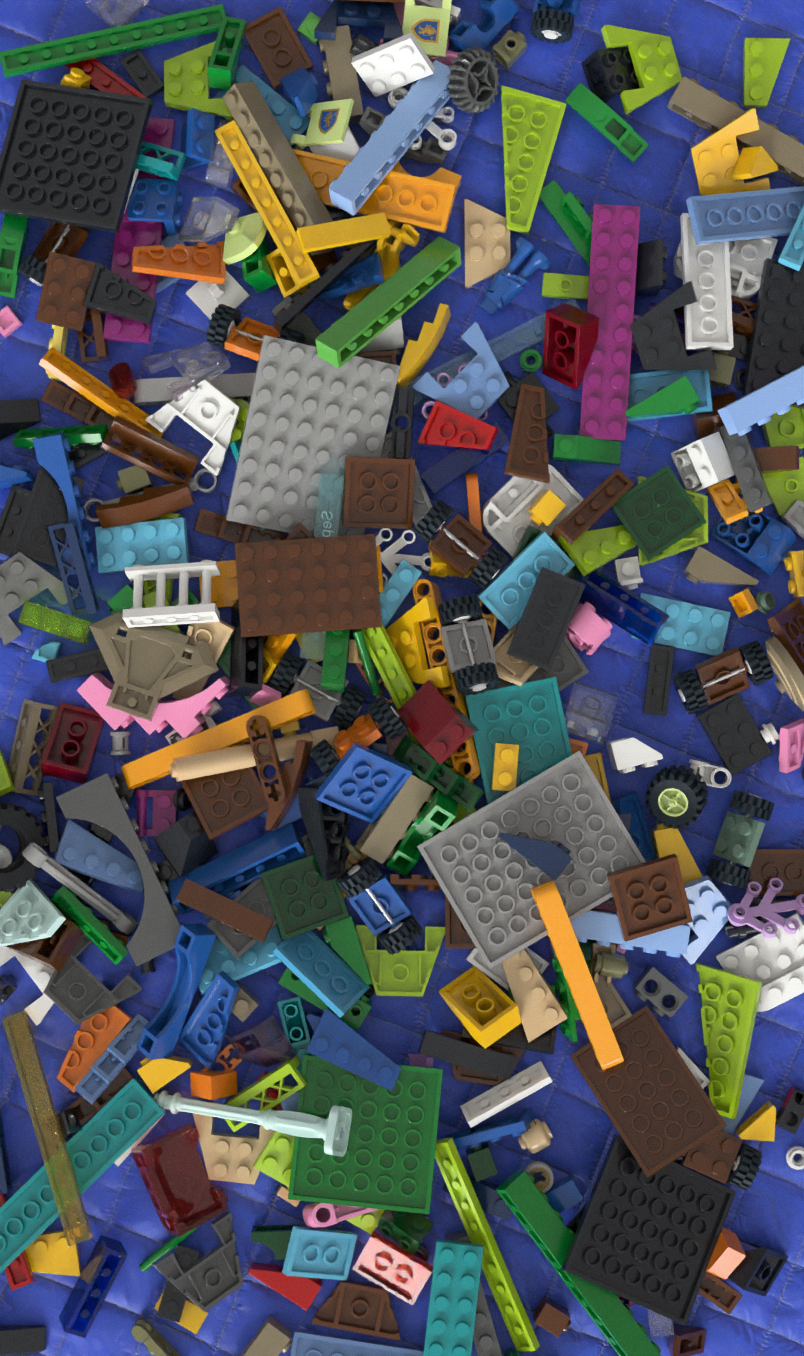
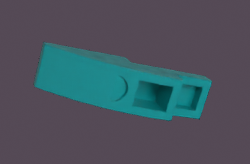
M298 996L278 1001L277 1003L291 1057L296 1055L301 1063L296 1069L301 1074L303 1055L313 1054L306 1051L311 1042L312 1035L301 997Z

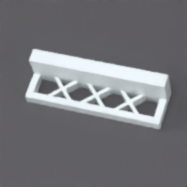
M539 1061L460 1107L469 1126L472 1128L553 1081L543 1063Z

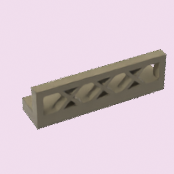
M28 699L23 700L8 763V770L15 788L12 792L38 796V788H40L43 775L41 774V761L57 716L58 706ZM41 709H49V717L42 723L40 719ZM42 731L44 735L43 741L37 745L34 740L35 735ZM36 753L39 757L38 763L31 767L29 763L30 757ZM31 775L34 780L32 789H24V781Z

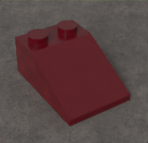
M567 303L546 310L542 374L571 388L578 389L598 339L599 317Z
M430 679L397 711L421 745L440 765L447 762L479 730Z
M61 702L41 761V774L80 784L87 783L104 724V719L97 711Z

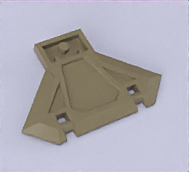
M118 612L89 625L115 682L106 706L151 722L161 698L219 671L208 645L204 641L198 640L196 646L188 644L189 636L160 626L128 628L126 623L123 622V614ZM120 630L127 632L126 637L119 636ZM184 654H191V659L184 658Z

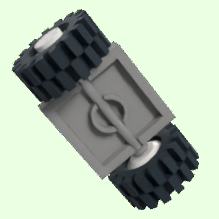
M464 595L463 597L457 596L455 599L450 598L448 599L449 601L442 602L438 607L442 624L440 633L450 674L455 673L458 693L461 695H476L479 692L484 693L486 690L490 691L492 688H496L500 684L495 666L497 660L486 619L480 620L482 618V611L478 597Z
M287 652L278 665L269 687L280 691L284 697L293 683L295 685L290 694L308 689L316 712L312 715L328 722L337 706L338 709L332 722L348 729L357 717L367 693L350 685L343 699L341 698L342 692L321 691L322 667L308 660L299 676L298 673L304 660ZM348 680L345 682V689L349 683Z

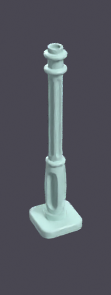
M166 1090L156 1093L154 1096L157 1103L164 1110H170L172 1114L189 1112L258 1124L266 1130L272 1129L298 1137L323 1138L324 1152L329 1155L343 1157L347 1150L352 1122V1109L343 1106H332L329 1117L324 1119L302 1112L273 1111L272 1109L259 1111L182 1097L179 1092L169 1095Z

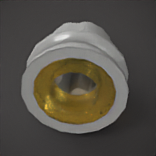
M536 1161L525 1168L524 1171L528 1172L533 1178L534 1173H542L543 1177L539 1176L537 1179H534V1185L539 1191L545 1193L552 1187L554 1177L549 1165Z

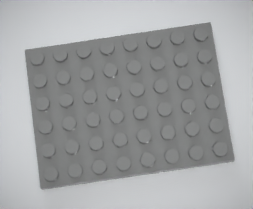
M263 335L226 520L290 533L298 523H301L316 538L324 537L322 535L323 530L334 531L330 532L329 537L364 535L365 527L342 526L345 456L381 458L400 366L353 356L343 366L337 368L318 357L317 347ZM329 512L332 513L333 516H332V519H331V520H327V518H326V513H327L328 519L331 518V514H330ZM324 522H330L331 528H324ZM325 531L323 534L328 536L329 532Z
M580 750L417 846L489 969L548 935L531 888L553 880L499 838L500 832L552 842L556 846L561 843L571 851L568 855L573 859L556 881H554L570 921L612 897L607 877L608 873L646 862Z

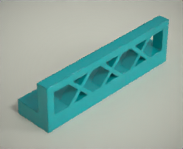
M143 141V149L140 151L136 168L140 171L177 181L185 162L186 154ZM151 150L156 151L158 158H152L144 154ZM172 156L178 158L176 165L164 160Z

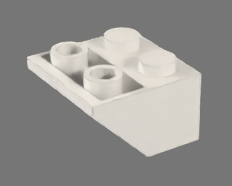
M719 432L699 439L671 453L686 490L697 492L736 475Z
M626 737L606 743L612 769L619 770V773L622 774L635 771V766L637 765L645 768L658 765L657 760L663 759L661 753L634 737Z

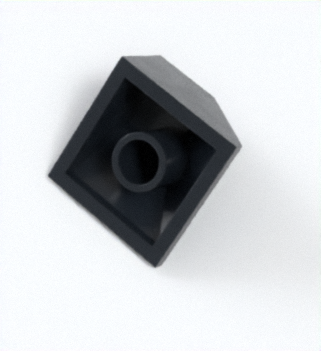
M195 810L174 823L154 839V842L179 878L218 853L214 840L209 839Z
M766 1247L744 1251L746 1257L728 1278L745 1291L766 1296L789 1256Z

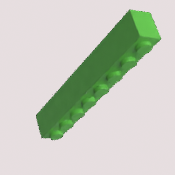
M440 236L429 243L422 251L413 256L410 261L399 268L392 276L381 283L380 286L369 293L362 301L352 307L349 312L315 339L318 357L337 368L343 366L461 265L460 246Z

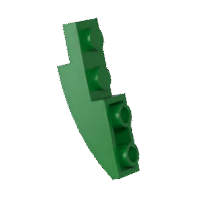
M579 83L564 100L632 163L648 147L649 144L626 121L583 84Z
M4 215L0 232L1 296L16 298L20 276L18 269L22 263L23 253H25L30 218Z

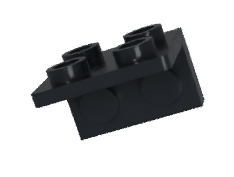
M628 47L596 50L581 63L591 92L604 103L623 91L640 88Z

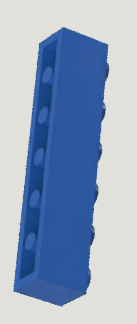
M291 822L188 872L181 878L178 877L168 882L172 903L182 915L195 910L176 900L186 879L224 896L261 878V872L306 856L301 835Z

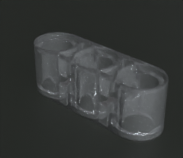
M221 119L218 128L226 125L231 121ZM216 136L213 162L208 164L205 183L229 189L234 167Z

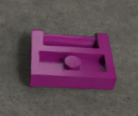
M135 789V796L137 797V825L140 829L136 831L138 836H159L177 822V810L173 804V796L177 790ZM147 797H153L152 829L146 828Z

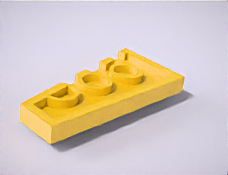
M75 1228L42 1233L25 1250L32 1272L79 1277L82 1275Z

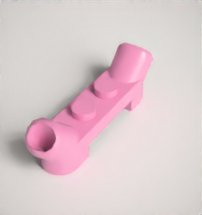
M316 1202L304 1207L303 1219L309 1228L328 1227L340 1221L378 1209Z

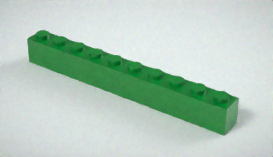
M515 1171L496 1191L619 1356H661V1350L658 1345L649 1340L646 1336V1329L639 1322L635 1321L632 1317V1310L620 1301L619 1295L561 1269L575 1233L571 1229L566 1228L562 1222L563 1217L558 1211L551 1208L546 1194L539 1191L534 1185V1178L528 1172Z

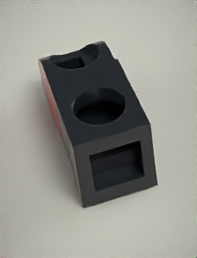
M792 1086L776 1114L775 1124L796 1134L804 1118V1091L796 1086Z

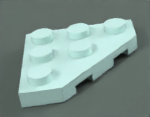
M27 880L26 886L18 888L0 909V947L51 937L66 920L63 914L33 880Z

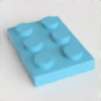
M293 1226L282 1273L286 1276L347 1281L358 1235L351 1231Z

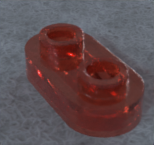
M125 362L113 366L108 374L113 391L121 399L132 397L137 390V383L132 369Z

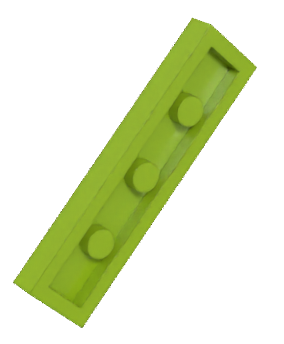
M296 1055L240 1091L237 1095L225 1101L223 1105L250 1109L248 1108L249 1100L255 1099L261 1101L259 1111L273 1108L306 1086V1081L296 1069L301 1063ZM290 1073L298 1083L294 1087L284 1085L285 1076ZM267 1088L279 1089L278 1097L276 1099L266 1097ZM225 1119L233 1132L248 1124L242 1121L237 1124L235 1120Z

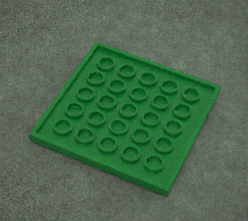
M303 1055L301 1076L307 1084L299 1090L297 1112L327 1119L332 1106H343L352 1109V1122L347 1150L343 1157L326 1154L324 1152L323 1138L294 1137L288 1199L429 1214L443 1069L397 1064L402 1070L391 1091L317 1056Z

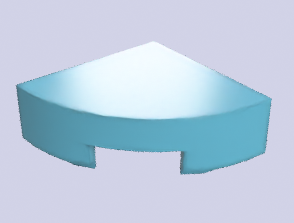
M50 642L44 644L34 652L32 659L45 663L47 660L56 659L61 643Z

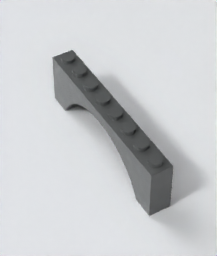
M108 773L56 797L66 819L86 820L100 825L116 835L128 847L139 866L144 884V908L139 926L126 945L137 967L175 948L174 943L181 927L176 915L180 913L166 896L170 892L165 881L160 882L156 875L160 871L155 860L150 861L146 854L150 850L145 839L140 840L136 833L140 829L135 818L129 819L126 810L130 808L125 798H119L116 790L120 787L115 777H109Z

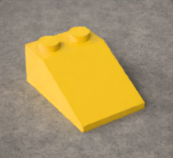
M475 966L439 990V994L463 1026L484 1049L521 1023L518 1005Z

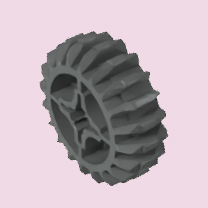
M481 48L464 49V51L458 53V57L452 59L453 65L449 66L451 72L446 77L449 78L447 87L451 91L448 96L453 98L452 103L457 105V109L467 113H480L489 109L490 104L495 103L494 96L499 95L497 87L500 86L498 78L501 76L497 73L499 66L495 64L496 58H493L490 52L484 51Z

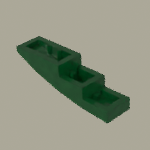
M406 735L393 753L403 764L411 767L412 771L420 778L433 784L446 796H451L467 810L472 811L484 793L481 788L445 762L440 765L422 745Z

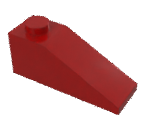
M251 1263L248 1274L306 1311L322 1287L323 1280L320 1278L286 1276L282 1273L284 1265Z

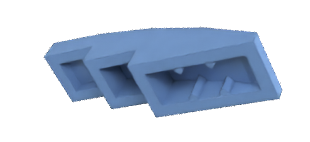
M138 1013L109 1044L107 1050L91 1066V1070L75 1086L74 1090L90 1104H93L138 1052L137 1045L141 1034L149 1022Z

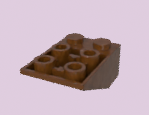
M65 920L51 937L7 945L5 947L60 973L83 931L75 923Z

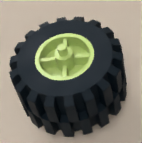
M671 765L669 769L665 767L660 773L658 772L647 788L648 791L645 794V798L648 800L645 804L646 808H651L649 814L656 816V822L662 821L664 822L663 826L669 827V825H673V829H678L680 825L682 828H685L689 823L693 824L699 818L708 800L706 799L708 790H705L706 782L700 781L702 776L699 773L697 775L693 773L694 769L686 770L684 765H680L679 768H676V765Z

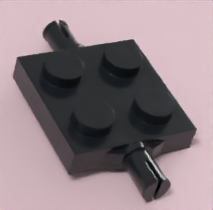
M509 371L504 373L510 387L496 402L512 423L514 422L521 384L544 388L533 372L518 381L513 379ZM544 388L547 438H549L555 432L548 425L547 421L560 407Z

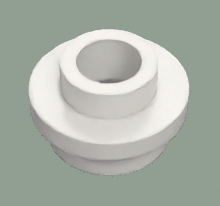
M772 723L762 724L763 730L760 733L766 743L771 741L773 745L776 744L775 741L779 739V735Z
M793 1146L787 1151L786 1162L791 1168L796 1170L804 1168L803 1147ZM795 1154L801 1155V1158L798 1161H794L793 1159Z

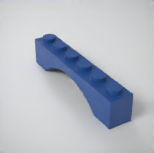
M64 432L36 437L33 439L37 461L52 475L63 492L67 504L68 521L76 519L89 571H92L94 568L93 564H96V557L94 551H90L88 542H91L89 528L85 529L83 520L86 519V512L84 506H80L78 497H81L79 483L74 481L73 474H76L74 461L69 459L68 451H71L69 438L64 436ZM65 549L62 559L72 566L73 558L71 551ZM71 571V573H70L69 575H73V574H77V573Z
M202 923L181 924L174 943L177 954V970L173 986L161 1009L144 1027L137 1045V1049L150 1060L171 1058L216 937V934Z

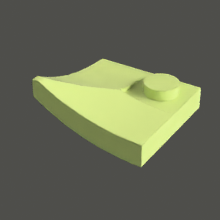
M258 212L227 221L223 261L227 265L248 257L262 243L267 227Z

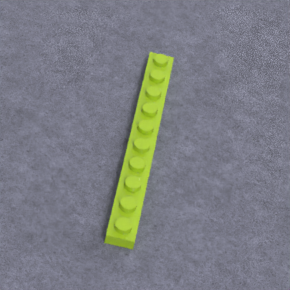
M383 624L382 628L362 629L368 651L399 710L416 693V690ZM406 725L412 739L421 745V743L418 741V739L414 736V734ZM449 759L446 763L453 767L452 761ZM458 803L456 817L453 819L454 823L476 812L475 807L471 811Z
M452 1138L436 1139V1162L470 1242L483 1244L481 1268L517 1351H536L540 1344Z

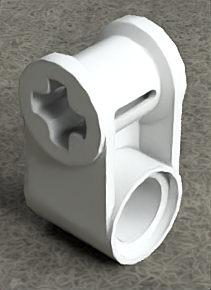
M689 759L690 768L694 769L693 773L695 775L699 773L702 776L700 781H705L707 786L725 788L730 784L731 774L727 769ZM718 771L723 772L725 775V781L722 784H717L714 781V775Z

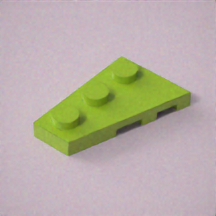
M791 38L744 39L743 108H766Z
M624 525L586 531L572 545L561 535L557 539L583 576L593 572L637 545Z

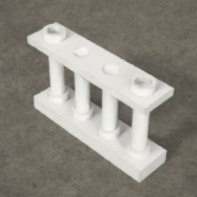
M202 560L201 562L152 566L138 564L132 567H125L124 572L130 582H134L133 607L123 609L122 616L128 628L220 622V612L216 604L211 603V576L221 575L216 561ZM202 577V601L199 604L189 605V578ZM179 578V604L176 606H165L166 579ZM156 580V605L151 608H142L143 581Z

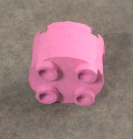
M589 602L577 605L565 635L580 651L586 649L587 655H593L600 644L611 636L610 630L613 626L607 619H601L595 613L596 609Z

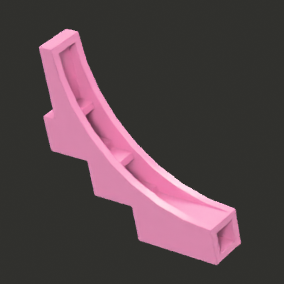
M100 672L92 674L77 691L114 730L121 727L127 728L135 719L149 735L156 731L158 733L162 732L170 724L186 739L200 733L204 729L201 725L206 719L202 715H205L213 707L211 702L216 697L220 700L229 691L227 687L230 685V680L224 676L196 695L176 700H159L151 722L107 707L106 704L114 684Z

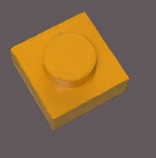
M748 588L728 598L739 618L759 608Z

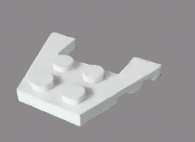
M203 378L173 401L147 417L146 421L161 433L166 431L177 415L214 444L200 464L218 476L228 451L241 406L207 379Z
M5 946L0 947V967L15 956L43 993L54 970ZM43 993L40 998L24 1010L37 1026L42 1022L54 1002Z

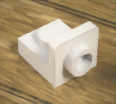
M638 557L614 560L618 588L624 587L625 591L638 589V584L643 583Z

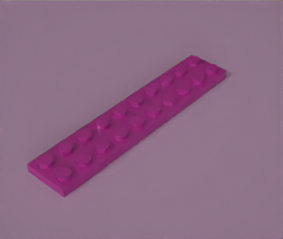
M149 117L143 141L173 149L175 120ZM151 150L144 154L145 156L158 158L156 151ZM172 157L164 161L171 163ZM140 170L137 175L138 179L169 180ZM127 205L119 233L115 232L111 272L116 273L123 280L155 300L158 275L132 272V252L134 247L162 245L164 222L130 221L127 217ZM106 313L103 334L105 340L150 344L152 325Z
M593 205L587 312L599 317L598 339L583 376L579 436L604 440H626L627 415L625 411L628 410L632 330L630 325L633 323L640 206Z

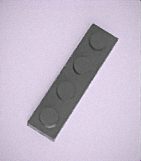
M725 425L720 427L719 430L748 511L752 513L772 504L773 502L748 433L741 436L738 433L729 435Z

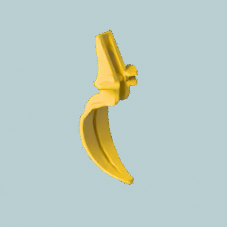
M390 220L388 222L391 231L390 237L378 239L377 248L374 253L378 252L382 259L384 281L401 268L399 257L405 245L417 246L420 234L414 229L416 226L403 224L402 229H399L401 223ZM381 283L348 293L343 301L344 308L350 311L352 307L356 306L369 293L380 286Z

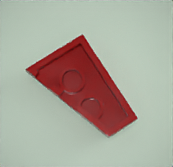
M436 400L417 443L489 450L499 429Z

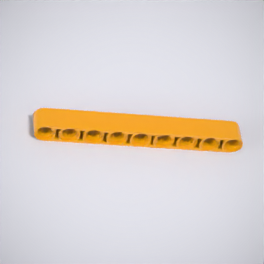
M419 579L413 586L415 603L417 604L423 598L433 597L437 616L436 618L420 622L430 668L447 665L451 686L438 688L448 698L454 696V705L469 719L465 696L458 693L455 673L450 674L446 654L442 662L438 660L439 654L442 651L445 653L441 633L438 639L434 640L433 638L435 630L439 629L440 631L442 627L438 607L442 604L440 589L434 582ZM429 585V593L424 596L423 589ZM472 736L466 742L465 750L461 752L459 749L451 757L453 768L469 780L477 778L481 773ZM467 763L471 765V772L468 775L464 771Z
M308 689L300 690L123 765L121 770L128 789H135L169 775V764L173 763V758L235 747L250 741L246 724L252 716L261 715L266 717L270 723L271 730L274 731L312 715L316 712ZM256 720L253 728L258 729L260 733V728L263 727L262 722L258 723Z
M551 880L531 888L535 903L601 1069L605 1070L624 1062L554 881Z

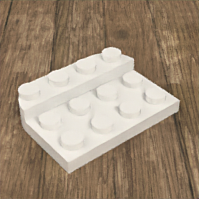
M768 237L729 241L731 295L748 301L758 292L764 260L767 258L772 259L777 239ZM680 240L673 259L675 276L683 280Z
M549 464V483L512 476L482 508L481 524L483 529L512 558L527 525L544 531L551 536L556 526L584 500L563 476ZM544 490H550L566 506L549 526H543L542 524L538 526L529 518L531 514L527 509Z
M798 912L785 918H794L799 922V928L795 934H788L783 928L776 925L778 930L773 938H766L762 933H757L716 955L723 970L762 982L757 1012L768 1011L804 993V922ZM788 924L790 928H795L792 924Z

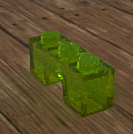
M28 601L24 602L18 623L89 645L93 634L89 625L94 624L93 622Z

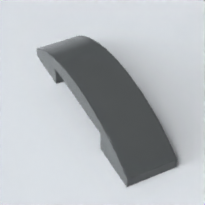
M367 106L359 125L371 136L374 131L380 128L387 115ZM430 136L427 142L422 140L420 149L412 150L409 148L403 156L420 162L442 164L448 151L443 150L439 146L438 140Z

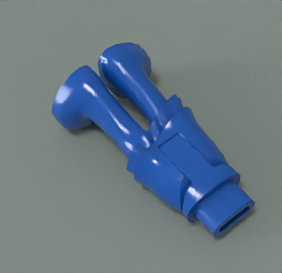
M522 237L516 240L517 251L503 270H499L495 274L487 291L483 294V300L479 303V306L491 316L498 309L502 310L503 306L507 305L517 294L525 289L524 286L530 284L527 279L538 268L547 270L552 265L542 252L536 250L524 268L517 275H513L521 263L535 250V247Z

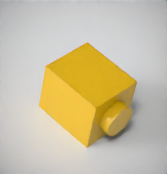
M544 490L527 511L531 514L529 518L536 525L549 526L566 504L552 491Z

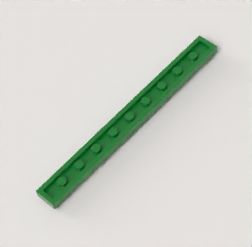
M223 4L2 51L0 52V61L5 78L219 32L223 17L226 14Z

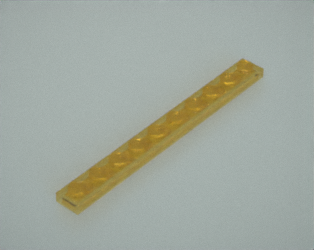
M22 1011L2 1018L69 1247L93 1238L27 1012Z

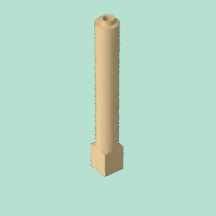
M338 726L274 739L279 760L294 759L296 741L298 740L313 741V748L325 739L335 749L332 740L335 739L336 734L339 732ZM262 742L259 745V752L264 756L267 755L270 747L266 742ZM251 744L173 758V763L169 764L171 777H175L178 782L254 767L256 762Z

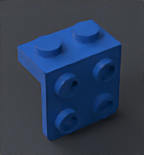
M195 108L188 110L187 123L182 126L181 152L186 154L182 169L187 170L213 162L214 115Z
M136 178L129 197L128 219L130 221L164 222L167 235H177V228L182 224L180 207L184 206V193L180 192L178 180Z

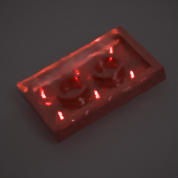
M373 1231L352 1270L408 1304L413 1305L431 1275L433 1266Z

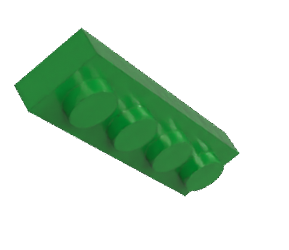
M107 424L23 429L15 435L13 442L15 447L32 449L34 448V438L64 432V436L69 438L71 446H76L80 443L96 445L101 443L107 436L108 427Z
M63 885L51 898L115 965L129 953L124 942L117 939L110 932L108 926L100 922L93 915L92 910L84 906L77 899L73 891Z

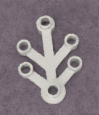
M403 87L392 90L388 95L389 105L395 109L399 101L398 99L404 98L408 91ZM451 107L441 108L434 118H441L443 122L450 123L454 120V109ZM433 121L425 128L438 139V144L443 150L448 151L456 146L457 135L452 129L442 130ZM420 135L416 139L418 143H413L410 149L418 150L421 148L422 138Z
M382 528L379 534L375 537L376 546H379L383 541L391 540L393 532L390 528ZM388 530L390 537L383 538L381 535L382 531ZM405 530L397 541L381 552V562L392 575L398 568L395 563H401L403 559L411 565H420L424 570L429 571L430 566L425 564V559L430 558V552H426L422 556L396 554L406 544H411L415 541L416 535L412 530ZM408 532L413 534L411 541H407L404 538V535ZM383 573V576L386 579L385 583H383V585L385 586L388 583V577L385 573Z

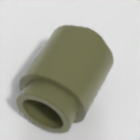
M606 952L596 953L593 958L592 970L601 976L621 979L623 975L627 974L628 961H625L624 955Z

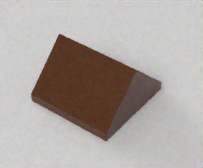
M734 392L712 396L713 411L691 414L696 441L716 432H719L722 438L719 428L724 426V423L717 410L737 400Z

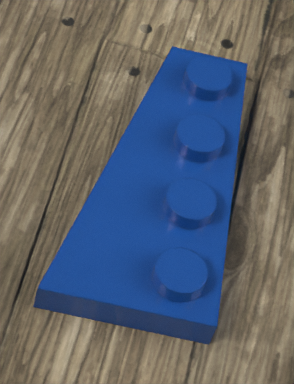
M224 971L216 975L178 1038L208 1070L215 1066L239 990V985Z
M327 1008L325 1009L306 1051L392 1091L402 1068Z
M531 1108L523 1110L524 1114L522 1116L514 1118L510 1114L504 1116L497 1124L493 1125L489 1121L477 1126L473 1132L471 1128H467L442 1136L440 1139L452 1138L457 1151L460 1150L459 1147L467 1145L468 1148H474L486 1140L497 1142L506 1135L511 1134L512 1137L524 1134L534 1116Z

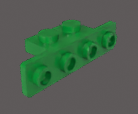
M554 180L542 188L539 199L587 265L590 266L593 216L591 214L587 215L582 208L584 205L577 195L573 196L571 191L565 194Z
M553 950L554 958L552 959V965L557 976L555 987L559 993V1002L568 1015V1018L560 1023V1028L564 1036L572 1042H576L578 1039L575 1020H579L581 1017L556 953Z

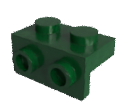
M385 1210L380 1217L377 1228L383 1235L399 1243L404 1250L415 1254L421 1242L433 1228L434 1223L420 1213Z

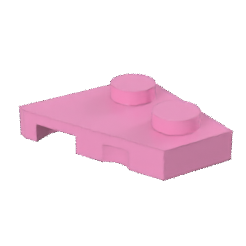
M804 718L780 728V753L778 756L780 772L789 773L801 766L804 753Z

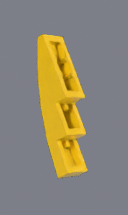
M440 303L434 322L424 321L418 341L408 340L400 363L397 388H406L434 353L451 317L449 305Z

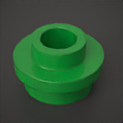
M534 349L525 350L519 359L521 368L526 372L537 371L542 364L541 354ZM531 357L535 360V363L529 365L526 359Z

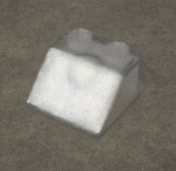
M193 197L178 240L183 242H207L228 233L235 226L240 209L219 197Z
M575 681L563 712L567 732L602 745L612 724L618 696Z

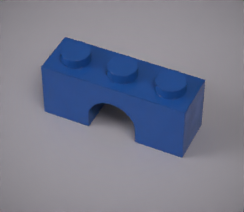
M479 0L478 4L483 12L480 24L476 26L475 23L462 19L448 35L458 52L468 48H481L484 50L518 12L519 9L513 0Z

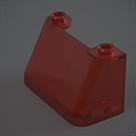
M185 1124L131 1149L135 1164L164 1229L168 1234L179 1237L228 1210L226 1204L228 1199L222 1189L218 1190L216 1187H213L211 1180L208 1178L207 1171L196 1149L200 1135L196 1127L191 1124Z

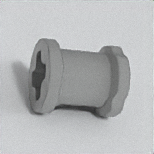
M110 732V736H112V751H110V755H131L128 736L131 735V732Z

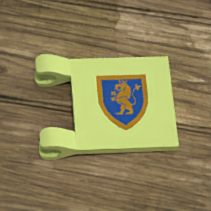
M405 0L402 32L404 35L412 32L426 55L446 57L452 0H442V8L415 5V0Z
M344 99L313 103L306 115L307 118L311 117L306 136L293 134L290 144H296L295 148L297 150H303L307 146L344 142L354 100Z

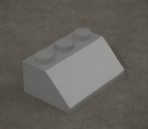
M401 316L359 352L396 351V357L400 356V353L404 352L405 348Z

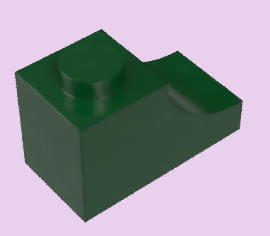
M299 1224L253 1226L251 1242H259L268 1246L274 1252L275 1260L285 1262L293 1226H299Z

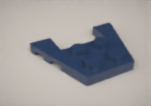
M334 0L314 30V39L335 40L337 24L384 28L383 44L404 35L392 2Z

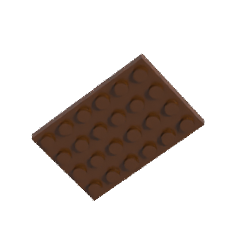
M375 534L235 544L242 638L382 628Z
M646 1005L632 1014L630 1018L612 1028L624 1062L602 1070L591 1042L571 1054L570 1057L638 1164L649 1178L725 1128L727 1124Z

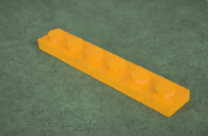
M51 347L41 359L40 366L114 418L117 415L159 437L164 434L146 421L150 415L55 348Z

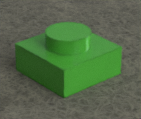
M310 11L297 31L298 34L317 46L319 39H314V30L321 18Z

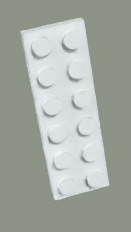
M682 213L680 224L683 285L692 281L698 302L684 306L685 349L731 350L734 346L729 242L696 245L689 213Z

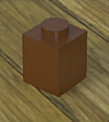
M544 1296L533 1314L535 1324L558 1338L562 1332L565 1333L571 1323L569 1310Z

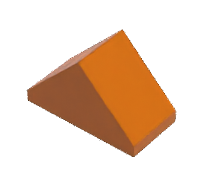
M237 1070L190 1072L191 1096L215 1100L238 1094Z
M724 1227L722 1228L706 1269L707 1272L721 1279H727L746 1257L735 1233Z

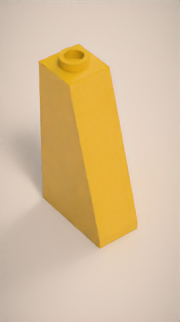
M664 823L657 824V829L651 830L657 859L675 854L678 858L683 883L703 877L679 830L673 829V825L665 827L663 826Z

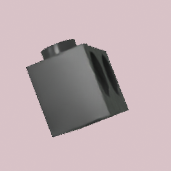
M651 964L633 983V986L637 989L635 994L644 1002L649 999L654 1004L652 1009L662 1017L666 1014L671 1018L688 998L682 990ZM651 979L655 980V988L650 991L645 990V982ZM665 995L673 996V1002L670 1005L665 1006L662 1004V999Z

